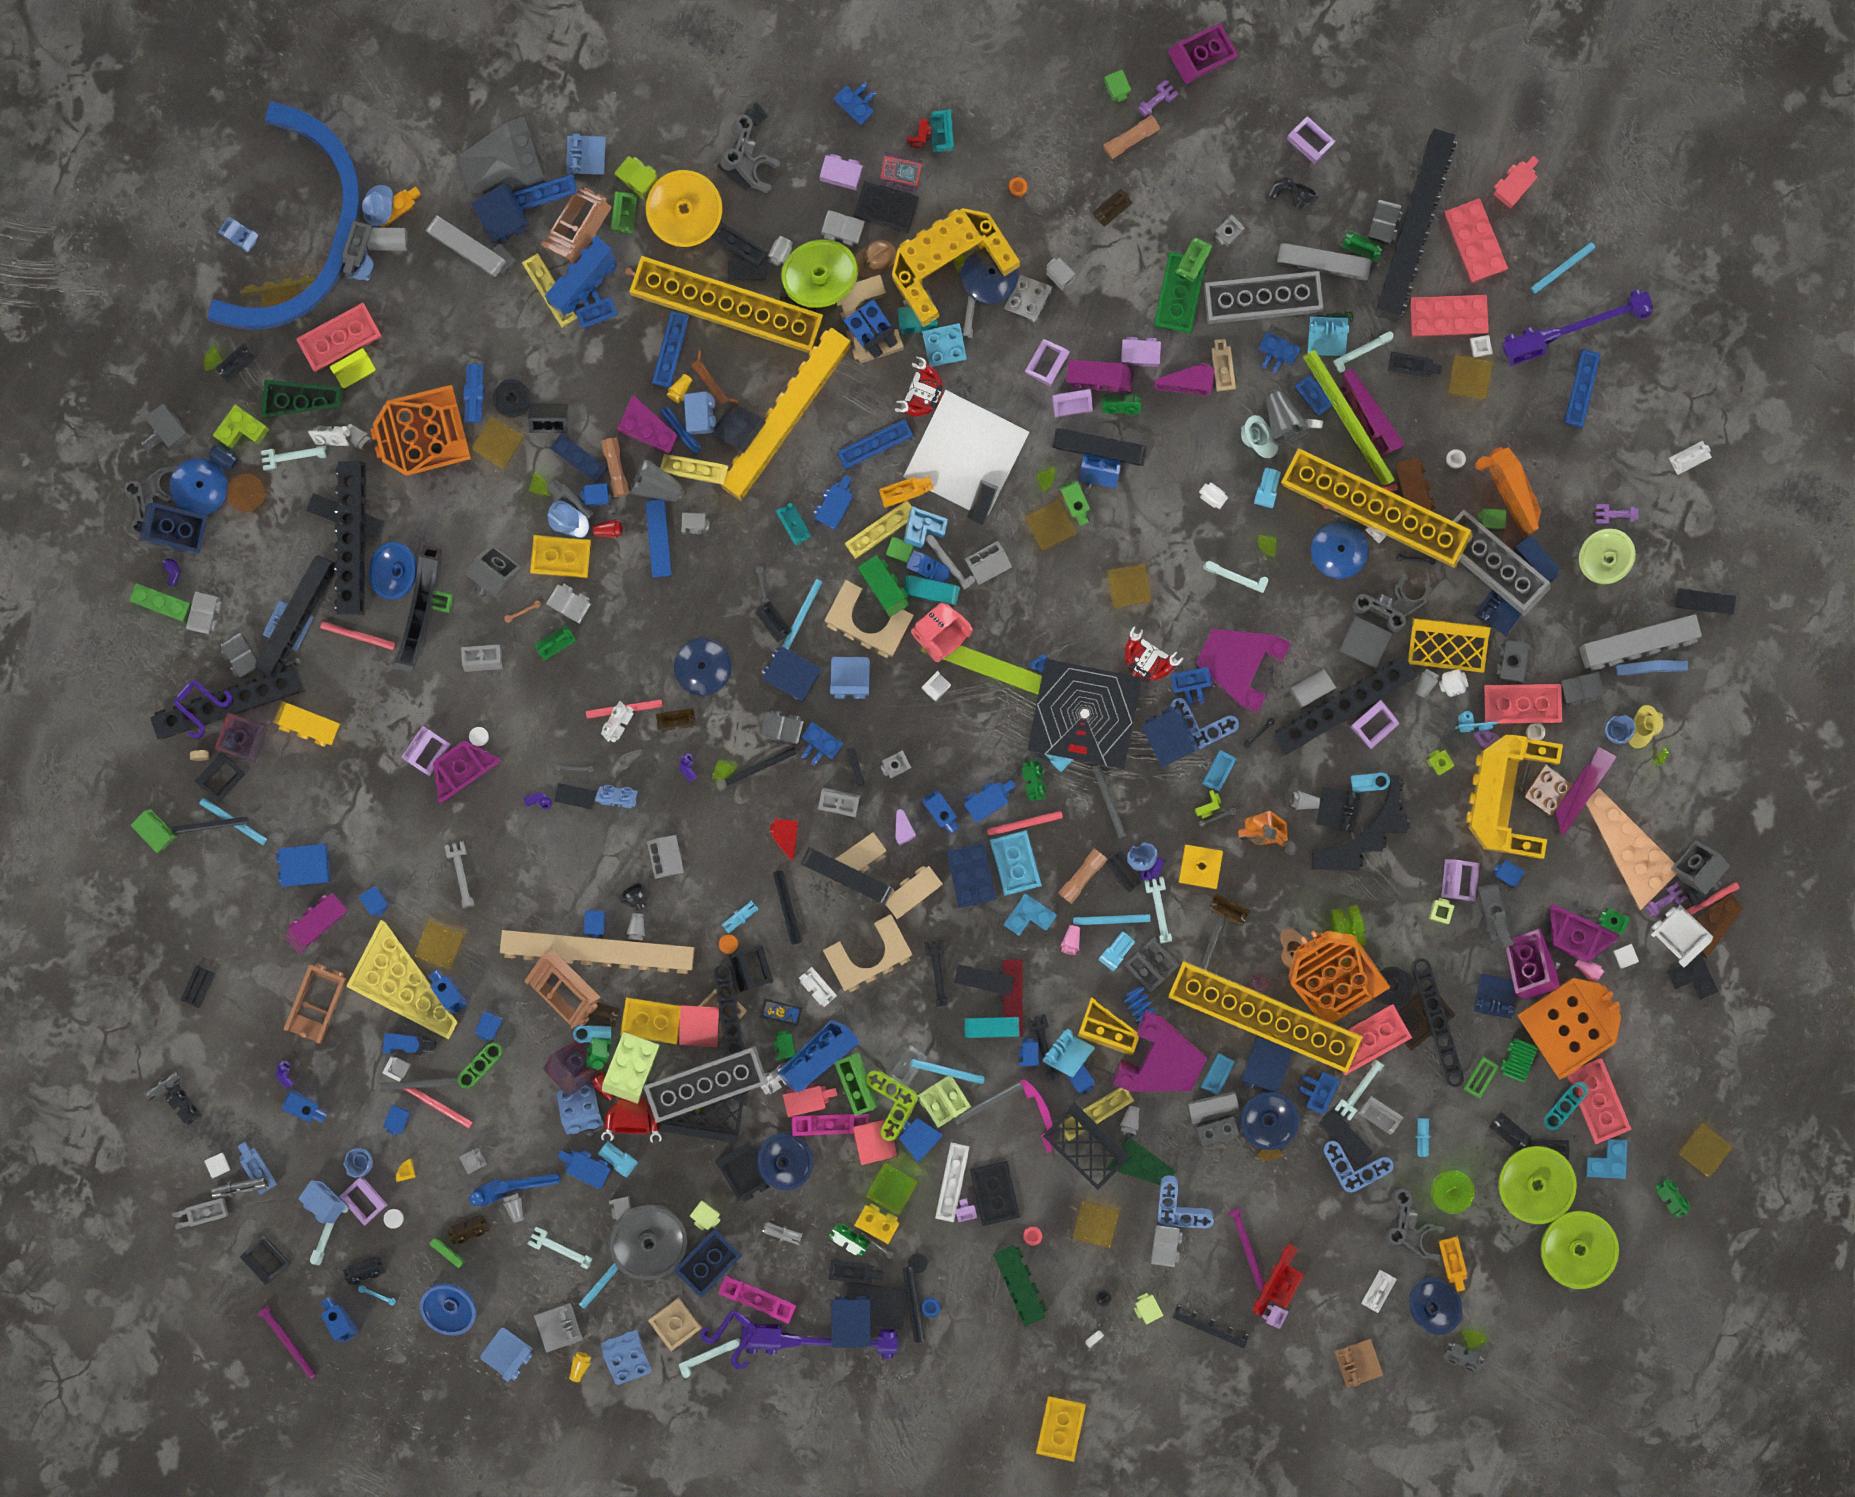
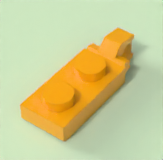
M417 187L408 192L405 189L393 196L391 217L385 224L380 226L381 228H385L413 208L412 206L416 204L414 200L421 195Z
M930 476L923 479L912 477L881 488L879 492L883 505L886 508L920 496L934 489Z
M1458 1237L1439 1240L1438 1243L1447 1278L1450 1283L1454 1282L1457 1292L1465 1290L1463 1280L1467 1279V1272Z

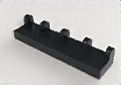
M1177 1304L1172 1316L1173 1319L1245 1349L1249 1333L1245 1332L1243 1339L1231 1334L1233 1326L1229 1325L1227 1332L1213 1327L1214 1318H1211L1209 1324L1195 1319L1198 1311L1194 1310L1190 1317L1179 1312L1181 1304Z

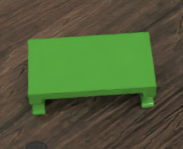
M615 191L611 224L612 232L633 234L637 196H634V194Z
M1198 238L1193 239L1175 273L1194 282L1212 249V245Z
M151 809L145 810L131 824V827L156 853L164 850L177 837Z

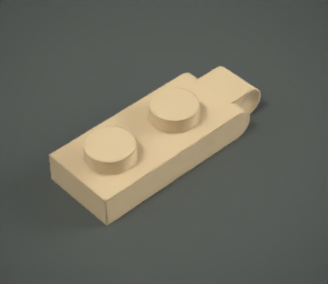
M1226 339L1214 340L1215 348H1211L1213 368H1215L1216 392L1235 390L1231 347L1226 345Z

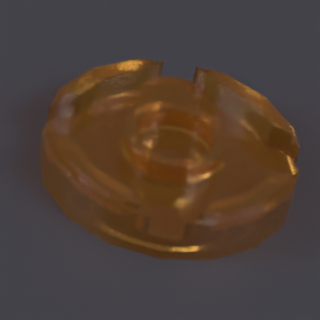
M238 475L228 485V500L239 511H254L265 500V486L254 475Z

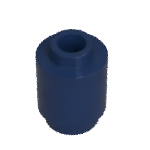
M221 443L213 445L209 451L211 455L210 460L224 469H233L239 459L236 453Z

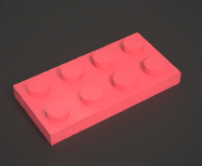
M1480 198L1444 212L1471 283L1508 269Z
M1487 295L1410 298L1411 337L1489 333Z
M361 303L296 338L313 371L316 373L382 336L365 304Z
M1561 684L1484 685V723H1562Z
M1393 1004L1347 1029L1362 1035V1039L1348 1073L1342 1072L1344 1075H1347L1412 1038Z
M1602 1058L1584 1064L1567 1075L1571 1086L1581 1081L1589 1087V1093L1579 1107L1595 1144L1632 1130ZM1575 1087L1576 1095L1582 1096V1088Z

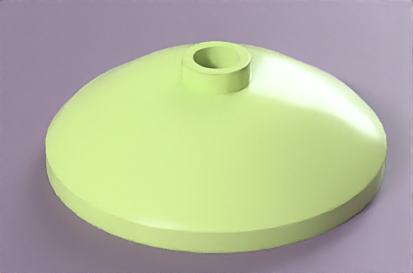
M1603 529L1597 531L1581 547L1579 553L1580 568L1584 575L1595 583L1611 584L1617 582L1629 573L1634 564L1636 555L1634 544L1620 530Z

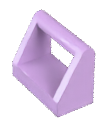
M1308 116L1287 137V140L1314 164L1336 142ZM1304 125L1308 126L1327 143L1320 152L1316 151L1297 134Z
M1042 339L1024 372L1051 387L1070 351ZM1048 346L1060 354L1047 377H1044L1033 371Z
M1090 389L1052 395L1055 418L1093 411Z
M1380 700L1350 727L1372 749L1395 729L1399 722ZM1382 710L1391 722L1371 740H1368L1360 728Z
M422 726L401 758L428 776H431L434 771L433 762L444 755L451 744ZM433 737L443 744L425 769L417 764L416 760Z
M901 809L896 813L895 838L899 846L916 838L915 832L904 811Z
M1445 859L1441 897L1476 902L1480 863ZM1462 865L1472 866L1469 896L1459 895Z
M364 1177L358 1178L339 1196L364 1226L388 1206ZM357 1186L377 1208L368 1218L348 1196Z

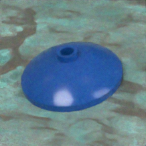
M195 458L183 462L176 468L170 480V493L175 504L181 510L202 515L216 511L225 501L228 492V482L224 472L217 464L207 459ZM197 482H202V483H203V487H202V488L196 487V483H197Z
M1338 521L1323 526L1316 533L1311 544V556L1315 566L1326 576L1335 579H1344L1355 575L1363 568L1368 558L1369 549L1365 535L1359 528L1348 522ZM1339 545L1344 547L1343 552L1338 551L1337 547Z
M389 542L379 547L372 556L369 565V579L374 591L385 599L395 600L404 597L412 589L417 576V563L412 551L406 545L398 542Z
M452 1284L434 1285L425 1291L420 1300L421 1316L426 1324L436 1332L444 1335H459L468 1331L475 1322L477 1315L476 1305L471 1296L458 1286Z

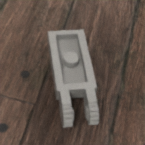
M224 1198L172 1213L173 1218L187 1214L189 1220L188 1222L177 1223L175 1225L176 1229L186 1226L192 1227L229 1216Z

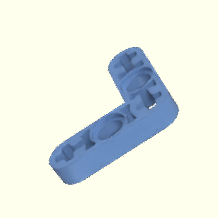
M1647 661L1617 665L1616 670L1617 675L1649 672L1688 671V661Z
M1174 699L1170 704V707L1174 710L1175 702L1183 703V713L1187 711L1189 714L1184 716V718L1190 719L1193 723L1190 729L1193 736L1196 738L1202 737L1200 732L1204 731L1205 738L1209 742L1205 743L1204 739L1201 740L1198 746L1199 749L1234 733L1239 727L1236 717L1226 716L1199 729L1184 699ZM1228 719L1231 722L1234 721V729L1231 730L1228 727L1224 729L1226 733L1222 735L1221 728L1217 724L1221 723V726L1227 724ZM1214 727L1218 730L1216 738L1208 736L1209 728Z
M1328 1141L1323 1147L1328 1162L1342 1188L1347 1192H1355L1393 1170L1392 1160L1388 1157H1381L1354 1171L1339 1143ZM1330 1144L1337 1146L1335 1152L1337 1156L1341 1154L1342 1158H1338L1334 1162L1331 1161L1335 1157L1332 1153L1327 1152ZM1339 1161H1344L1347 1165L1344 1172H1339L1336 1169V1164ZM1381 1161L1389 1162L1388 1170H1379L1380 1175L1377 1176L1372 1165L1375 1164V1167L1378 1168L1382 1165ZM1365 1169H1370L1373 1172V1177L1370 1180H1365L1362 1177ZM1358 1173L1359 1179L1363 1184L1360 1185L1358 1181L1353 1184V1189L1346 1187L1347 1179L1350 1178L1352 1181L1357 1179L1355 1174Z
M1167 1175L1161 1179L1158 1204V1222L1161 1225L1190 1228H1209L1213 1225L1214 1215L1209 1209L1176 1207L1178 1195V1180L1176 1177ZM1169 1183L1171 1184V1191H1167ZM1165 1198H1171L1173 1202L1167 1204L1164 1203L1163 1200ZM1165 1210H1169L1168 1218H1164ZM1189 1215L1191 1218L1189 1220H1183L1181 1219V1216Z

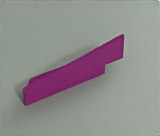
M1349 369L1342 372L1341 376L1344 379L1340 391L1371 442L1373 441L1380 457L1384 458L1405 446L1355 371Z
M1599 747L1597 748L1590 765L1588 763L1585 765L1555 811L1560 835H1565L1617 756Z

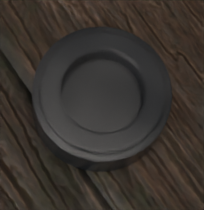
M914 1254L909 1258L908 1266H913L915 1273H922L927 1268V1259L922 1254Z

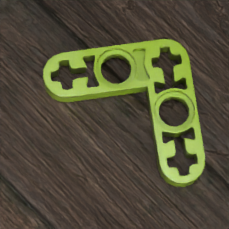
M878 1070L871 1071L866 1076L867 1085L895 1101L881 1129L882 1138L892 1141L900 1135L917 1103L918 1096L915 1091ZM878 1075L877 1079L879 1081L884 1082L885 1079L887 1081L884 1084H881L879 1082L873 1083V1079L871 1077ZM890 1083L896 1086L895 1094H890L887 1091V1086ZM900 1092H901L903 1095H909V1094H910V1095H911L910 1098L912 1099V1102L910 1101V1102H907V1103H906V1102H905V1101H906V1098H905V1097L899 1096V1098H897V1096L900 1094ZM896 1110H901L904 1113V1118L901 1121L895 1118ZM894 1123L899 1124V1127L896 1125L892 1130L894 1135L888 1136L886 1129H890Z

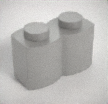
M828 210L821 235H824L826 240L835 241L836 239L843 241L842 244L848 247L858 246L864 221Z
M1053 258L1047 264L1046 275L1062 291L1075 280L1076 274L1061 258L1057 260Z
M566 584L562 586L557 585L546 604L576 623L581 624L591 607L590 599L581 593L579 596L572 593L573 589Z
M195 592L186 629L211 635V632H214L217 626L215 615L221 610L222 602H219L220 598Z
M1156 1224L1151 1264L1174 1267L1175 1263L1179 1262L1180 1252L1177 1251V1244H1181L1183 1235L1182 1232H1179L1180 1228Z

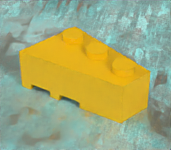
M282 701L273 719V723L280 725V730L290 733V730L298 732L296 736L306 740L308 737L314 738V743L324 747L326 744L332 745L340 725L337 722Z
M1091 997L1077 1037L1132 1056L1139 1039L1137 1032Z

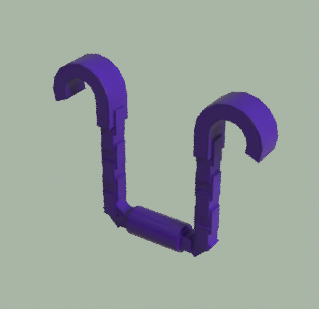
M190 681L189 685H186L177 695V698L174 699V705L199 726V733H188L190 737L198 739L205 734V726L193 714L187 711L185 707L180 705V701H183L192 691L193 686H196V688L220 707H228L232 703L233 698L231 693L225 690L224 694H226L227 700L221 703L197 681Z
M730 1311L712 1339L708 1337V1332L710 1331L708 1327L702 1329L701 1338L707 1344L717 1342L733 1316H735L736 1320L746 1328H749V1332L732 1355L731 1363L736 1369H744L750 1362L746 1361L740 1365L738 1357L756 1331L755 1325H752V1322L743 1314L737 1311Z

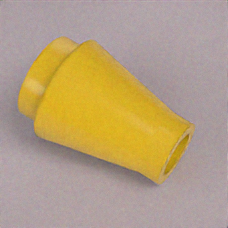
M683 374L668 389L667 396L672 401L680 403V401L684 400V394L687 393L693 380L688 375Z
M577 1352L573 1356L570 1380L580 1382L591 1364V1357L589 1355Z

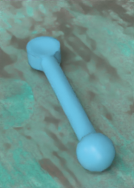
M360 1285L358 1287L359 1292H366L370 1295H373L379 1299L388 1302L391 1306L395 1305L396 1300L394 1298L389 1299L376 1292L366 1289L365 1285Z

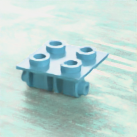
M1310 317L1308 353L1315 349L1318 355H1346L1347 333H1349L1348 318Z
M960 323L922 331L928 362L931 367L967 359Z
M1465 711L1459 715V725L1455 729H1460V732H1471L1474 728L1479 727V731L1493 729V726L1498 724V722L1474 724L1473 714L1470 711Z
M1066 1029V1031H1062V1035L1055 1041L1056 1043L1052 1045V1048L1045 1054L1042 1061L1073 1078L1095 1047L1073 1036V1032Z

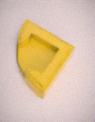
M408 1159L401 1164L396 1174V1182L416 1177L412 1159Z

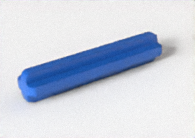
M664 407L660 411L662 417L694 455L698 454L702 450L701 446L691 434L686 432V428L669 407Z
M550 1174L505 1182L509 1185V1190L507 1191L509 1192L559 1184L560 1177L559 1174Z

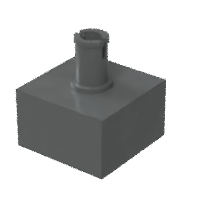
M161 404L145 417L154 429V433L141 442L148 452L161 441L172 451L176 452L193 439L172 411L164 404Z
M491 544L475 557L465 575L478 584L474 589L476 594L481 590L478 594L481 597H484L487 592L496 597L512 584L522 567Z
M1695 840L1671 870L1682 882L1706 895L1710 889L1717 890L1719 888L1716 883L1721 886L1720 878L1730 865L1718 852Z

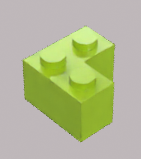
M628 156L614 173L617 179L643 200L647 199L652 186L658 181L657 172L649 165L645 167L636 157L632 159Z
M234 405L213 436L232 449L243 434L259 445L269 431V428L237 405Z

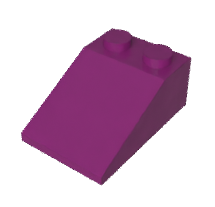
M1221 23L1178 42L1168 50L1185 84L1208 74L1239 56Z
M1200 363L1199 366H1193L1156 379L1153 389L1210 396L1215 368H1211L1210 364Z
M1537 929L1512 938L1513 946L1506 947L1515 994L1527 1000L1560 988L1556 968L1541 930Z

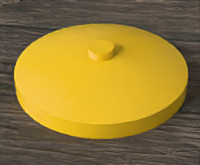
M678 170L664 175L652 186L646 200V217L652 231L664 242L677 247H691L707 240L716 231L722 216V202L718 190L708 178L694 171Z

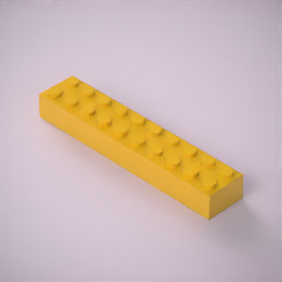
M644 256L640 258L629 291L631 296L806 353H810L815 346L824 319L822 314Z
M833 328L829 331L826 330L820 338L821 343L818 347L814 346L812 348L807 363L803 361L798 368L799 374L797 377L790 379L785 394L781 392L776 399L777 405L775 408L768 410L765 415V425L745 453H742L740 456L737 455L731 463L732 468L730 471H727L724 485L721 484V486L738 500H743L851 348L850 340Z
M1299 448L1281 481L1284 487L1453 568L1457 566L1472 536L1470 529Z
M1183 961L1168 998L1348 1073L1362 1039V1035L1186 961Z

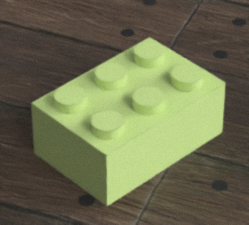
M623 1032L604 1079L602 1091L638 1104L657 1057L659 1045Z

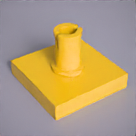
M1185 845L1178 883L1217 889L1223 851Z

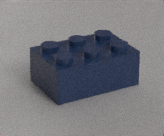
M153 502L146 504L139 541L193 555L199 554L208 516Z
M984 843L946 851L959 908L996 900Z
M715 1228L673 1271L697 1295L702 1297L743 1254Z

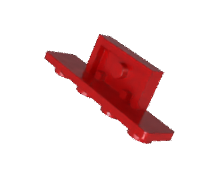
M1290 1244L1284 1248L1281 1253L1282 1258L1274 1266L1270 1280L1263 1286V1293L1253 1305V1313L1262 1316L1271 1300L1287 1309L1305 1274L1290 1267L1298 1248Z

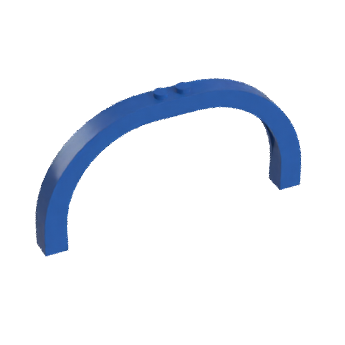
M271 101L265 117L266 124L287 129L307 137L322 148L334 163L340 175L343 188L342 211L327 262L317 279L301 294L284 303L263 308L241 307L212 299L207 316L209 322L238 329L259 330L279 327L303 317L317 307L329 295L342 274L345 263L342 262V254L352 223L357 221L359 216L360 194L358 180L352 161L340 140L328 127L313 116L293 107Z

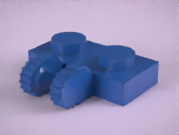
M866 82L855 92L846 85L834 98V101L860 126L874 113L867 104L874 98L876 92L874 90L869 92L864 100L859 97L867 89L868 84Z
M596 288L592 289V295L596 302L589 305L588 298L583 300L585 307L575 310L582 329L618 316L611 297L600 300Z
M1266 331L1258 350L1267 354L1262 367L1266 368L1271 356L1278 359L1272 371L1276 374L1282 361L1291 366L1293 365L1301 348Z
M1310 374L1294 386L1317 417L1332 406L1327 395L1320 388L1319 382L1316 383Z
M1209 667L1170 674L1174 693L1185 691L1189 706L1193 705L1194 702L1191 693L1193 689H1197L1199 702L1205 703L1202 688L1212 686Z
M814 722L809 725L801 737L810 743L802 754L803 758L808 757L813 747L819 750L811 762L814 766L823 754L833 760L843 746L842 742Z
M1323 1071L1318 1081L1303 1075L1302 1079L1316 1086L1313 1092L1303 1086H1298L1297 1090L1310 1096L1306 1107L1324 1115L1340 1079Z

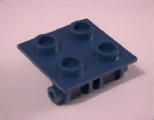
M1492 589L1474 615L1506 637L1522 614Z
M1481 974L1474 1012L1512 1019L1516 998L1513 980Z

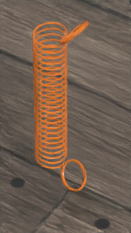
M699 349V354H698V360L700 359V356H701V350H700V349ZM729 399V401H731V402H736V403L739 402V401L734 400V399Z

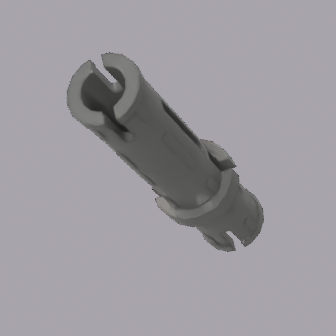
M265 1176L238 1183L229 1182L224 1186L213 1187L211 1194L213 1199L227 1196L232 1198L237 1194L268 1189L269 1181Z

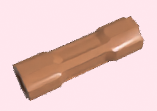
M1150 115L1135 127L1104 144L1103 147L1112 160L1137 142L1160 130V127L1155 118Z
M617 437L602 440L603 453L607 459L611 476L610 484L613 497L630 494L620 460V447Z
M1093 849L1083 865L1070 881L1066 882L1058 894L1072 904L1084 886L1108 859L1096 849Z

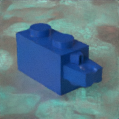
M844 475L840 484L835 482L831 489L827 487L822 497L825 499L822 506L818 504L814 515H816L815 521L834 531L837 530L853 499V495L850 494L851 490L848 488L852 480L851 478Z
M1012 780L1004 785L1001 781L993 785L990 782L981 788L982 792L978 795L974 792L966 797L965 800L967 802L964 803V806L977 824L1008 804L1006 799L1010 796L1008 791L1016 786Z
M563 1150L560 1151L558 1158L566 1162L564 1166L568 1168L567 1174L600 1190L603 1188L612 1169L609 1167L610 1163L600 1158L596 1161L591 1158L592 1154L584 1150L581 1153L572 1150L570 1154Z

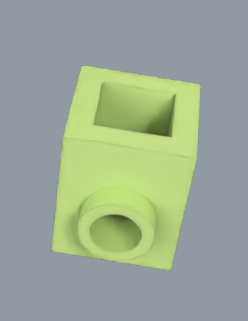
M1439 898L1438 901L1434 900L1428 919L1446 925L1449 924L1454 905H1451L1450 901Z
M703 1200L690 1215L695 1220L694 1224L701 1230L705 1228L709 1230L710 1227L714 1229L721 1221L718 1218L720 1213Z
M1148 1293L1137 1297L1138 1301L1135 1302L1137 1307L1134 1310L1138 1318H1143L1146 1325L1163 1316L1152 1294L1148 1295Z

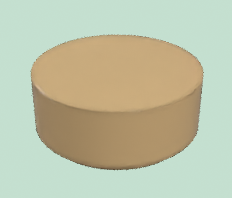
M207 750L191 751L190 760H209V752Z

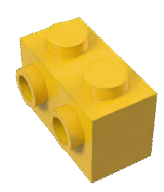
M872 1203L870 1206L865 1205L854 1226L889 1244L899 1225V1222H897L898 1218L890 1213H887V1215L881 1213V1208Z

